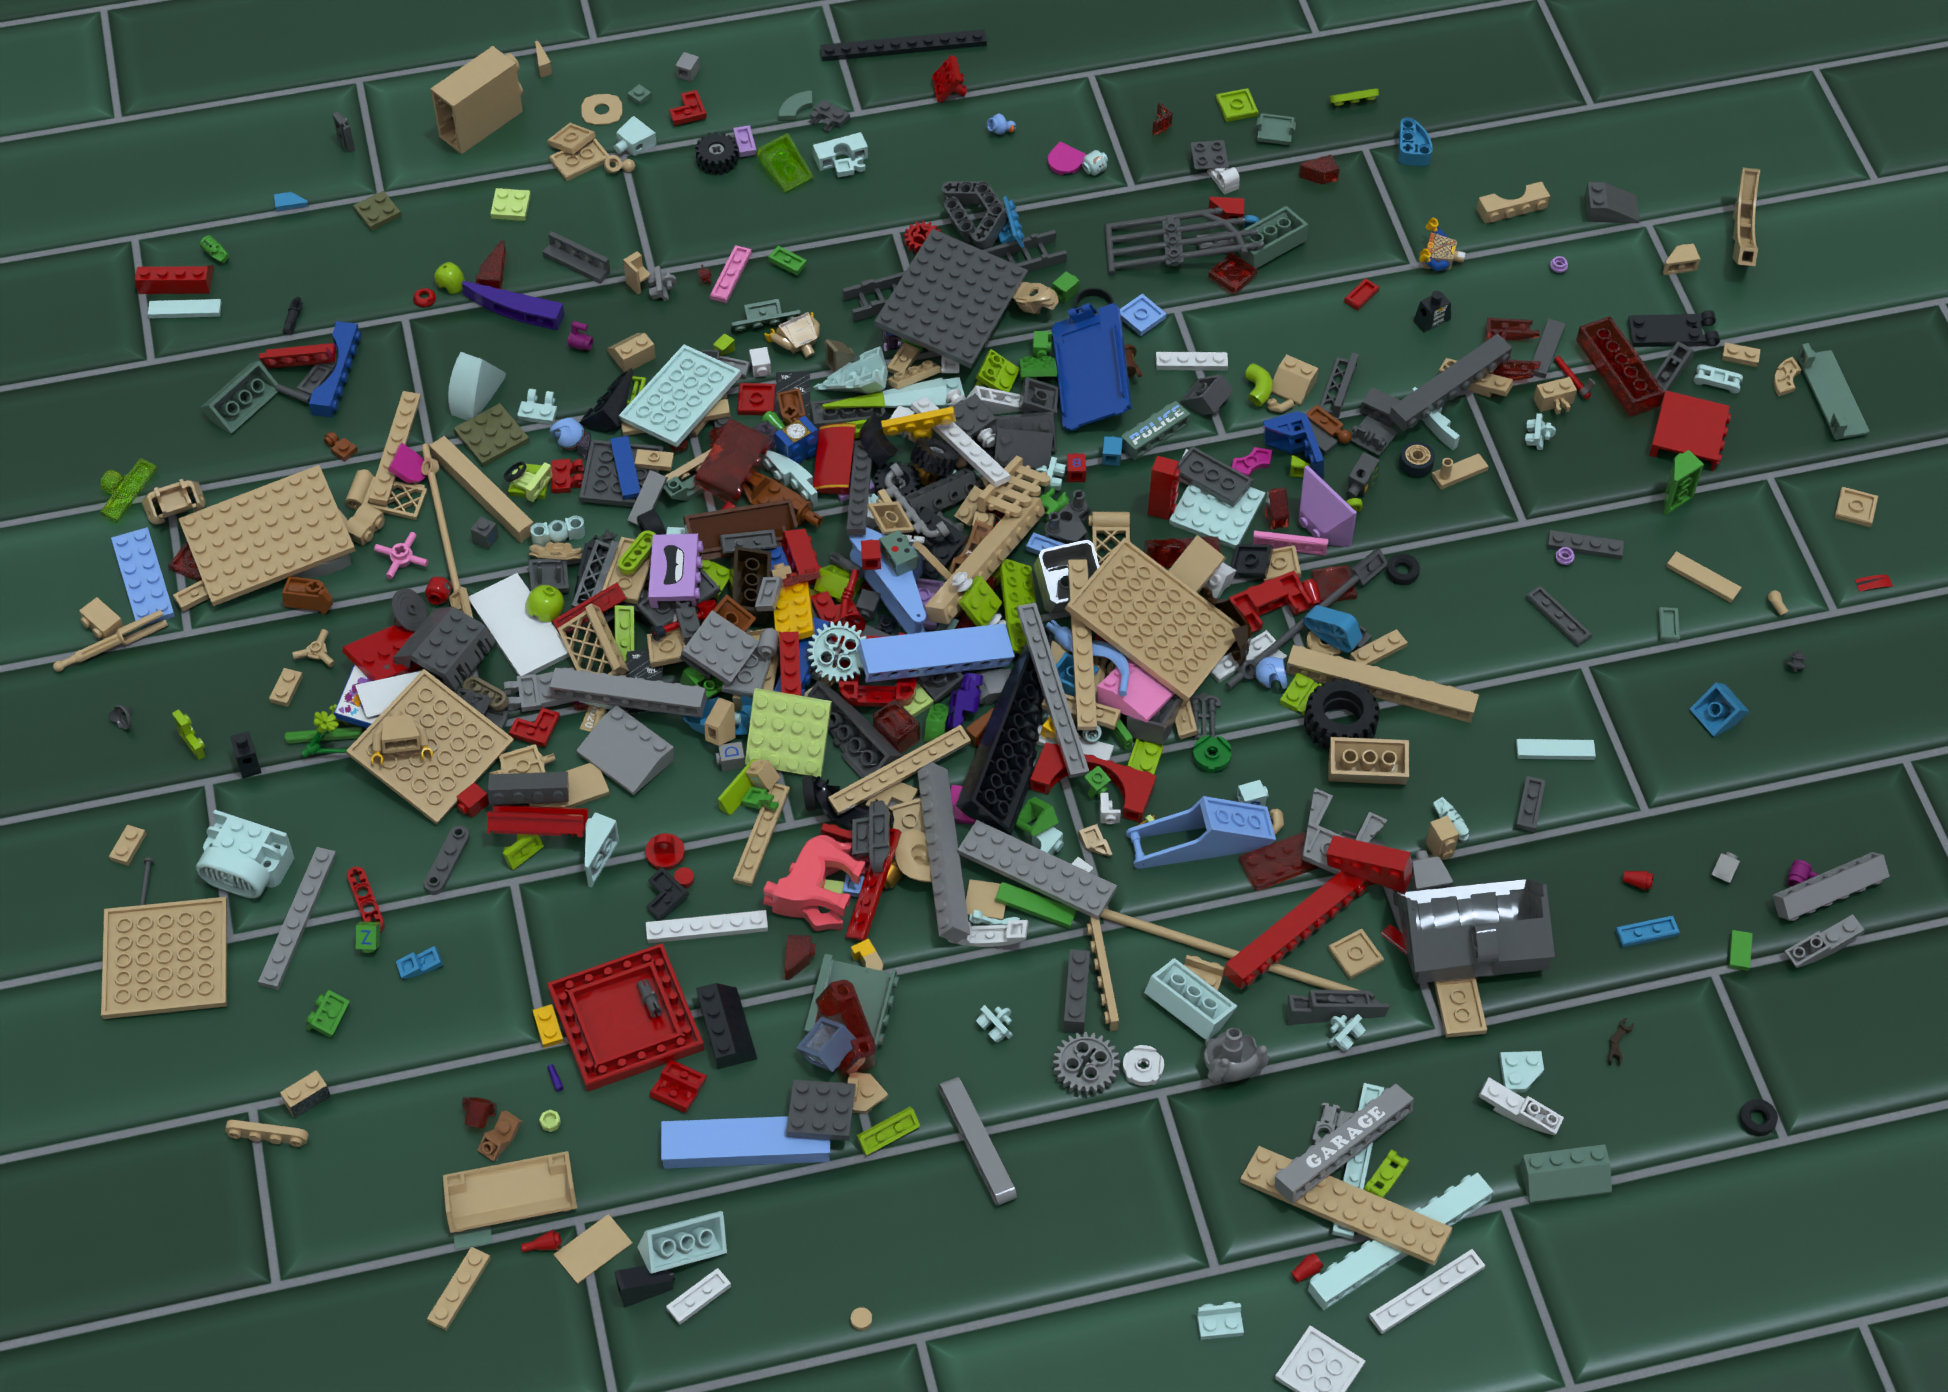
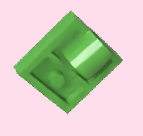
M1026 356L1020 359V381H1024L1026 377L1037 380V377L1057 376L1056 360L1051 356H1043L1041 358Z

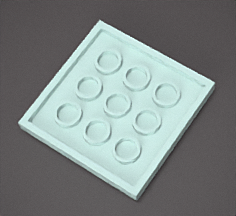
M1189 483L1174 514L1169 519V525L1235 549L1236 545L1241 543L1262 504L1265 492L1250 487L1237 504L1232 507Z

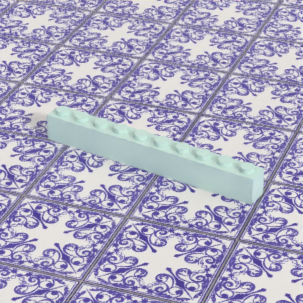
M1477 1172L1473 1176L1467 1175L1461 1180V1184L1456 1187H1449L1444 1192V1195L1439 1198L1437 1196L1432 1198L1427 1203V1206L1424 1208L1419 1207L1414 1211L1451 1227L1491 1201L1494 1191ZM1368 1240L1357 1252L1351 1251L1340 1263L1335 1262L1331 1264L1325 1273H1318L1310 1279L1308 1292L1324 1311L1408 1254L1376 1240Z

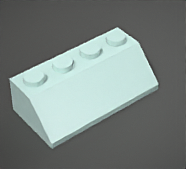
M1175 958L1150 977L1144 992L1205 1040L1217 1034L1237 1008L1236 1004Z

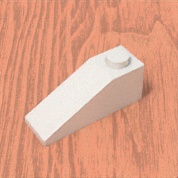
M975 386L966 398L968 399L976 393L993 415L1021 411L1019 408L1020 394Z

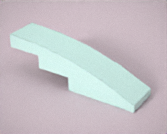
M1442 407L1438 410L1435 409L1427 418H1422V420L1438 439L1453 451L1458 447L1460 435L1450 428L1451 421L1441 414Z

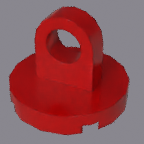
M658 834L651 838L646 845V859L655 869L659 870L661 867L665 870L674 869L677 867L676 865L681 864L684 860V843L673 834Z

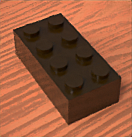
M734 546L730 558L729 597L756 617L752 624L765 625L770 611H757L755 604L763 577H771V551Z

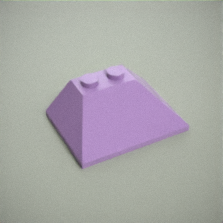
M1308 465L1305 466L1298 520L1300 525L1306 528L1313 537L1328 539V545L1350 547L1352 545L1357 512Z

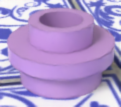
M1561 256L1555 257L1550 263V268L1557 273L1565 272L1568 267L1567 260Z
M1562 547L1556 552L1555 558L1560 564L1569 565L1574 561V553L1570 548Z

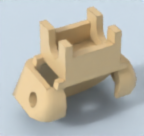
M181 479L179 480L180 482L159 489L158 487L154 488V491L150 492L142 500L148 520L155 525L165 523L164 518L191 509H193V512L204 509L206 501L199 482L183 481ZM193 491L196 503H191L187 492ZM156 502L159 503L162 514L157 516L153 506Z

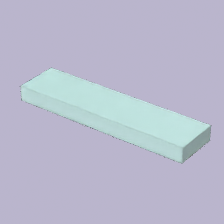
M221 299L149 301L148 317L149 319L220 317L222 302Z
M1516 740L1517 759L1595 760L1596 757L1594 740Z

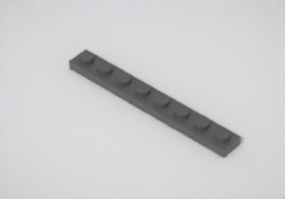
M861 440L855 441L847 535H866L872 459L864 449Z

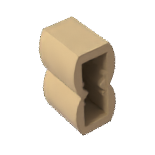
M366 503L362 504L354 516L345 524L351 540L362 546L370 542L374 532L383 527L385 523L384 514Z

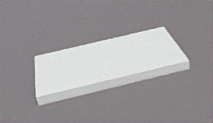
M518 573L468 598L471 607L495 638L496 644L517 675L523 676L536 674L570 657L562 637L553 624L538 620L539 617L535 615L532 617L527 612L525 603L530 591Z

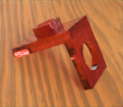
M1161 102L1157 106V115L1160 118L1153 121L1152 133L1154 135L1172 125L1173 113Z

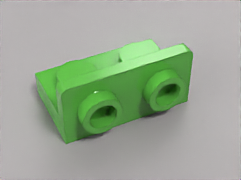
M327 990L324 995L320 994L314 1004L317 1006L315 1012L311 1011L306 1019V1022L309 1023L306 1030L310 1031L313 1028L331 1038L350 1001L330 990Z

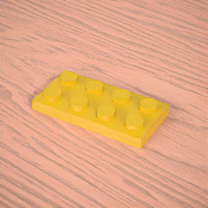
M808 581L781 588L774 611L775 630L778 632V635L779 632L798 631L799 640L812 637V634L815 635Z

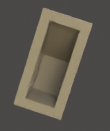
M830 339L825 340L826 364L833 372H836L849 362H854V352L850 347L848 348L843 342Z

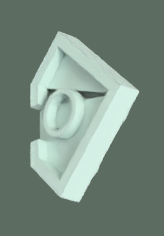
M1541 1051L1500 1052L1499 1058L1503 1085L1515 1093L1526 1092L1531 1084L1543 1074L1544 1065Z

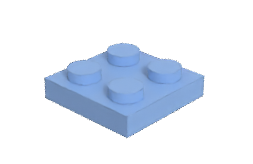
M1144 294L1139 295L1120 309L1121 320L1140 336L1165 320L1167 316L1162 309Z

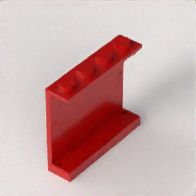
M1665 391L1649 456L1656 457L1659 449L1682 454L1689 450L1697 458L1712 461L1711 471H1714L1716 464H1720L1722 457L1719 451H1723L1725 444L1722 438H1726L1728 427H1725V425L1730 422L1731 414L1728 413L1730 406Z

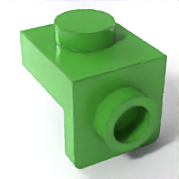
M1099 766L1084 777L1091 786L1087 793L1091 799H1094L1096 796L1100 797V793L1108 791L1107 787L1111 779Z

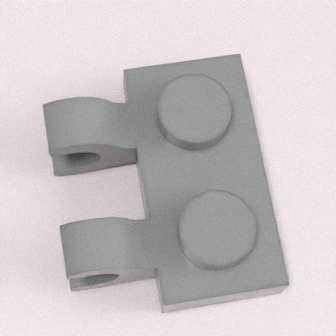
M536 674L517 676V681L504 682V690L507 696L519 692V697H508L507 710L509 712L515 711L520 707L522 712L541 709Z

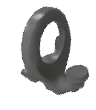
M116 705L109 713L108 718L113 722H117L118 728L127 730L132 725L130 716L132 709ZM122 714H126L128 724L125 722Z

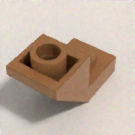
M507 1110L502 1111L495 1128L484 1134L477 1151L492 1161H496L514 1140L522 1120Z

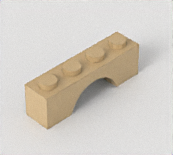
M1541 181L1526 185L1524 195L1518 199H1503L1495 193L1479 197L1476 209L1484 224L1548 208L1550 195Z

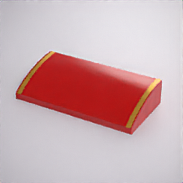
M840 423L820 426L813 487L817 493L849 495L856 424Z

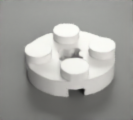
M1147 1045L1136 1046L1129 1053L1127 1052L1123 1059V1072L1126 1075L1127 1081L1141 1086L1157 1084L1164 1071L1162 1055L1160 1056L1155 1048ZM1142 1062H1146V1065L1149 1067L1146 1069H1141V1067H1139L1138 1065H1141Z

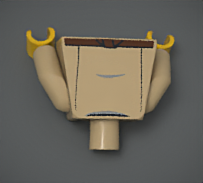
M807 312L780 324L777 328V333H775L774 329H770L771 334H764L767 342H775L783 348L790 350L793 354L802 351L805 357L809 358L815 354L812 346L819 337L820 324L814 318L813 312H810V314Z

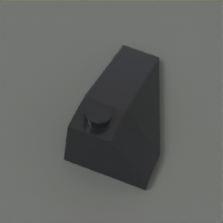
M632 368L620 374L607 388L608 391L598 398V404L585 413L579 422L582 426L603 432L610 429L614 430L620 426L621 418L619 414L626 408L633 376Z

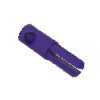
M550 1064L547 1066L555 1090L557 1092L562 1091L564 1087L554 1065Z

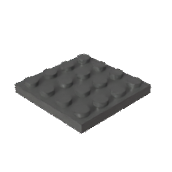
M591 439L579 501L633 507L637 497L623 500L611 442ZM630 443L634 464L637 449L664 452V446ZM636 468L640 490L649 471L652 470L660 473V470Z

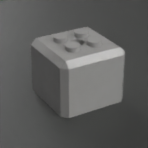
M1083 540L1042 549L1033 567L1044 608L1049 613L1065 610V607L1070 602L1069 586H1063L1061 583L1062 578H1068V560H1087L1088 580L1100 567L1094 544L1091 541Z

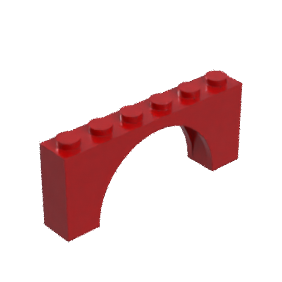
M1045 742L1030 779V790L1049 795L1054 785L1069 775L1060 746ZM1084 754L1089 772L1099 766L1120 790L1124 799L1123 818L1142 823L1156 786V775L1147 771L1136 770L1131 766H1123L1111 760H1103L1094 755Z

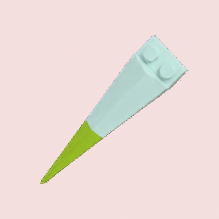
M960 377L944 380L938 378L911 384L899 390L893 388L822 405V409L897 408L899 405L904 408H911L912 402L927 397L939 409L950 407L951 403L946 402L949 391L959 389L961 395H964Z

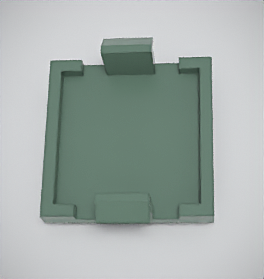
M1261 113L1260 117L1257 118L1256 126H1259L1257 141L1291 145L1292 131H1295L1296 127L1294 117Z

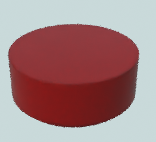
M682 867L676 870L674 879L684 888H687L694 882V873L691 869Z

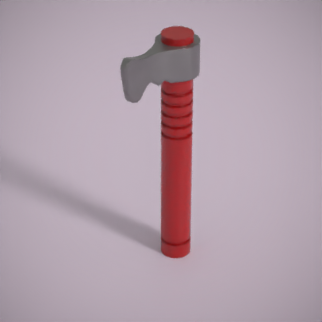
M1560 356L1555 357L1554 361L1566 376L1571 378L1582 398H1590L1591 390L1596 385L1595 382L1589 378L1587 380L1588 384L1584 386Z

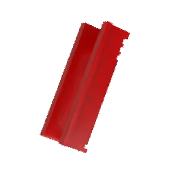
M494 805L493 811L487 812V833L494 831V833L553 836H561L562 834H565V836L569 834L575 836L577 834V837H583L586 833L585 825L588 820L589 808Z

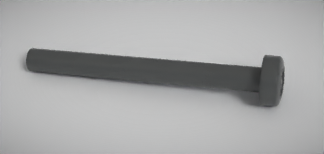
M150 857L144 858L143 861L146 865L140 905H145L150 866L154 863V859Z

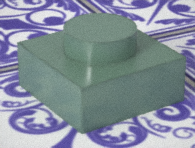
M640 84L627 93L628 98L639 106L652 97L651 92Z

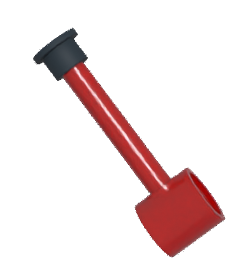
M715 600L703 601L697 605L698 613L696 614L701 623L717 606ZM675 621L665 626H652L651 634L653 638L659 641L666 633L678 629V622Z

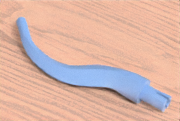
M1051 620V623L1048 622L1046 627L1053 633L1055 641L1073 653L1071 629L1066 626L1061 627L1055 620ZM1092 640L1093 656L1108 658L1119 669L1121 674L1119 695L1126 696L1129 666L1124 654L1110 643Z

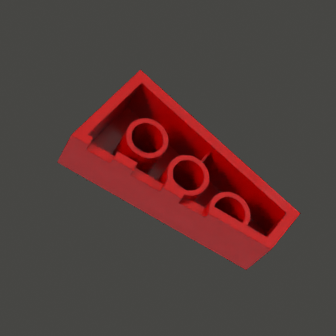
M1333 835L1326 853L1327 866L1406 894L1412 877L1411 852Z

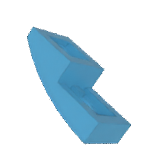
M435 946L418 955L412 952L396 961L402 979L419 976L443 966L440 953Z

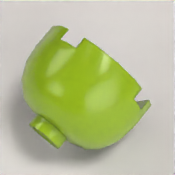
M539 585L529 593L525 603L526 610L532 617L533 615L539 617L538 620L552 622L563 612V595L553 586Z

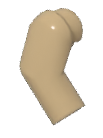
M1775 590L1771 591L1768 594V600L1773 604L1779 615L1782 616L1788 612V609L1782 601L1781 593Z

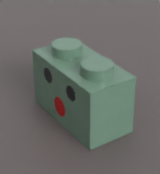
M900 530L879 538L880 551L897 576L918 568L917 560L919 555L915 549L911 548L909 539L906 535L903 536Z

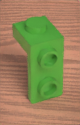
M943 704L931 705L926 719L924 741L930 742L945 734L949 707Z

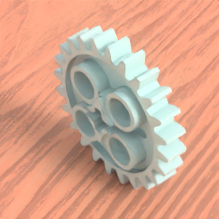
M831 621V627L829 628L823 624L824 630L817 629L819 635L812 634V638L815 641H809L808 643L813 647L807 649V653L813 654L808 657V661H814L811 664V668L817 667L815 673L822 672V679L829 676V682L833 678H836V683H839L840 678L843 681H847L848 676L854 680L853 674L856 673L860 676L859 668L864 669L857 647L860 640L866 639V636L860 637L862 630L855 632L856 625L848 628V622L842 626L841 621H838V625L835 626ZM830 636H834L838 641L835 644H829L827 639ZM844 636L845 639L841 647L842 653L839 654L837 665L833 668L832 665L836 657L835 651L838 650L841 637ZM847 642H854L856 647L853 650H848L845 645ZM829 654L832 659L830 662H823L821 657ZM848 660L850 666L843 668L840 666V662Z

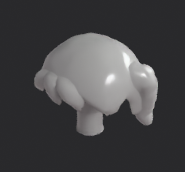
M1229 1028L1215 1039L1210 1038L1205 1041L1206 1049L1203 1056L1209 1070L1208 1078L1213 1083L1220 1081L1235 1082L1248 1078L1257 1069H1263L1268 1064L1267 1047L1264 1045H1258L1257 1047L1255 1039L1250 1035L1242 1036V1032L1238 1028Z

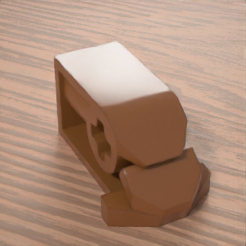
M800 388L777 393L785 426L806 416Z
M288 577L282 592L284 607L321 611L323 615L327 613L333 605V599L320 580Z

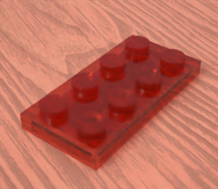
M1307 831L1239 856V861L1256 891L1320 868L1302 860Z

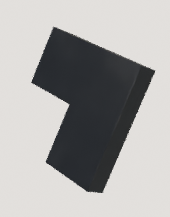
M661 867L648 879V882L660 894L646 908L659 921H662L690 894Z

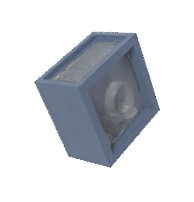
M821 1017L796 1049L809 1063L833 1072L839 1067L841 1061L853 1049L858 1040L843 1024Z

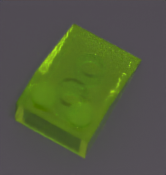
M788 133L759 147L756 152V156L763 168L784 193L814 177Z

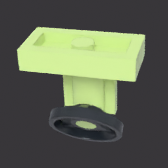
M523 461L517 462L505 472L503 477L506 482L513 481V485L524 489L527 500L534 502L553 476L551 465L544 462L534 475L525 471L527 466Z

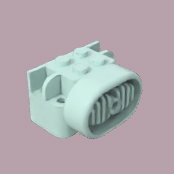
M214 810L213 814L216 824L214 827H208L206 831L208 837L203 845L204 852L196 865V871L199 876L218 889L246 898H257L261 896L265 887L273 888L278 886L295 858L287 833Z

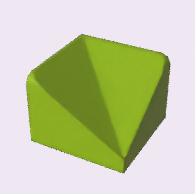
M724 333L713 344V349L720 351V356L735 351V339Z
M1292 455L1290 476L1303 477L1305 466L1308 465L1310 467V464Z

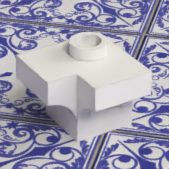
M1222 563L1204 587L1207 586L1212 591L1214 598H1220L1223 591L1230 586L1236 570Z

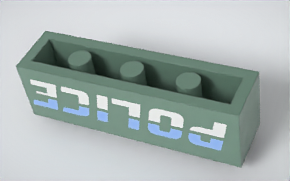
M1177 401L1167 404L1158 413L1152 414L1144 422H1140L1130 431L1124 432L1121 436L1123 438L1122 449L1134 461L1187 427L1190 421V413Z

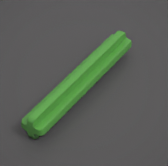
M360 726L336 728L332 732L328 731L321 741L359 738L363 730ZM317 730L286 732L285 741L286 743L311 742Z

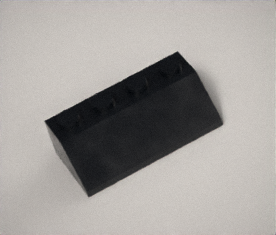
M719 983L696 988L699 1007L717 1070L757 1060L737 988Z

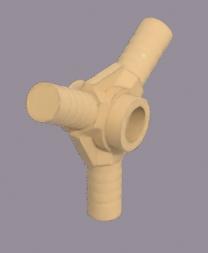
M322 629L317 641L312 642L306 649L292 652L293 658L298 659L308 656V658L321 659L329 667L334 666L335 661L327 655L324 643L329 632Z

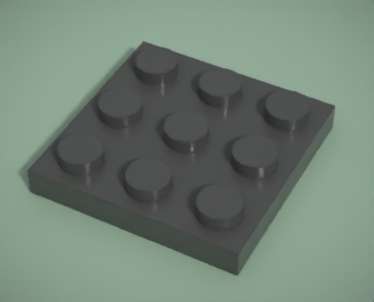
M793 1080L786 1130L787 1137L849 1141L856 1084Z

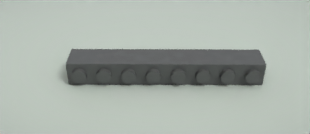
M1496 334L1393 405L1389 418L1403 431L1413 428L1419 420L1427 418L1435 409H1440L1446 401L1453 400L1462 390L1466 391L1475 381L1479 382L1485 374L1493 372L1501 363H1506L1511 357L1512 347L1499 334Z

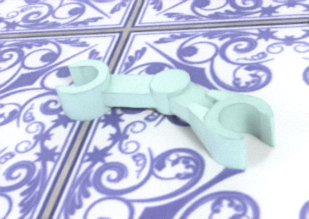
M974 910V913H970L969 921L972 923H984L987 925H1008L1009 920H1020L1018 917L1003 920L991 919L983 916V913L979 910Z

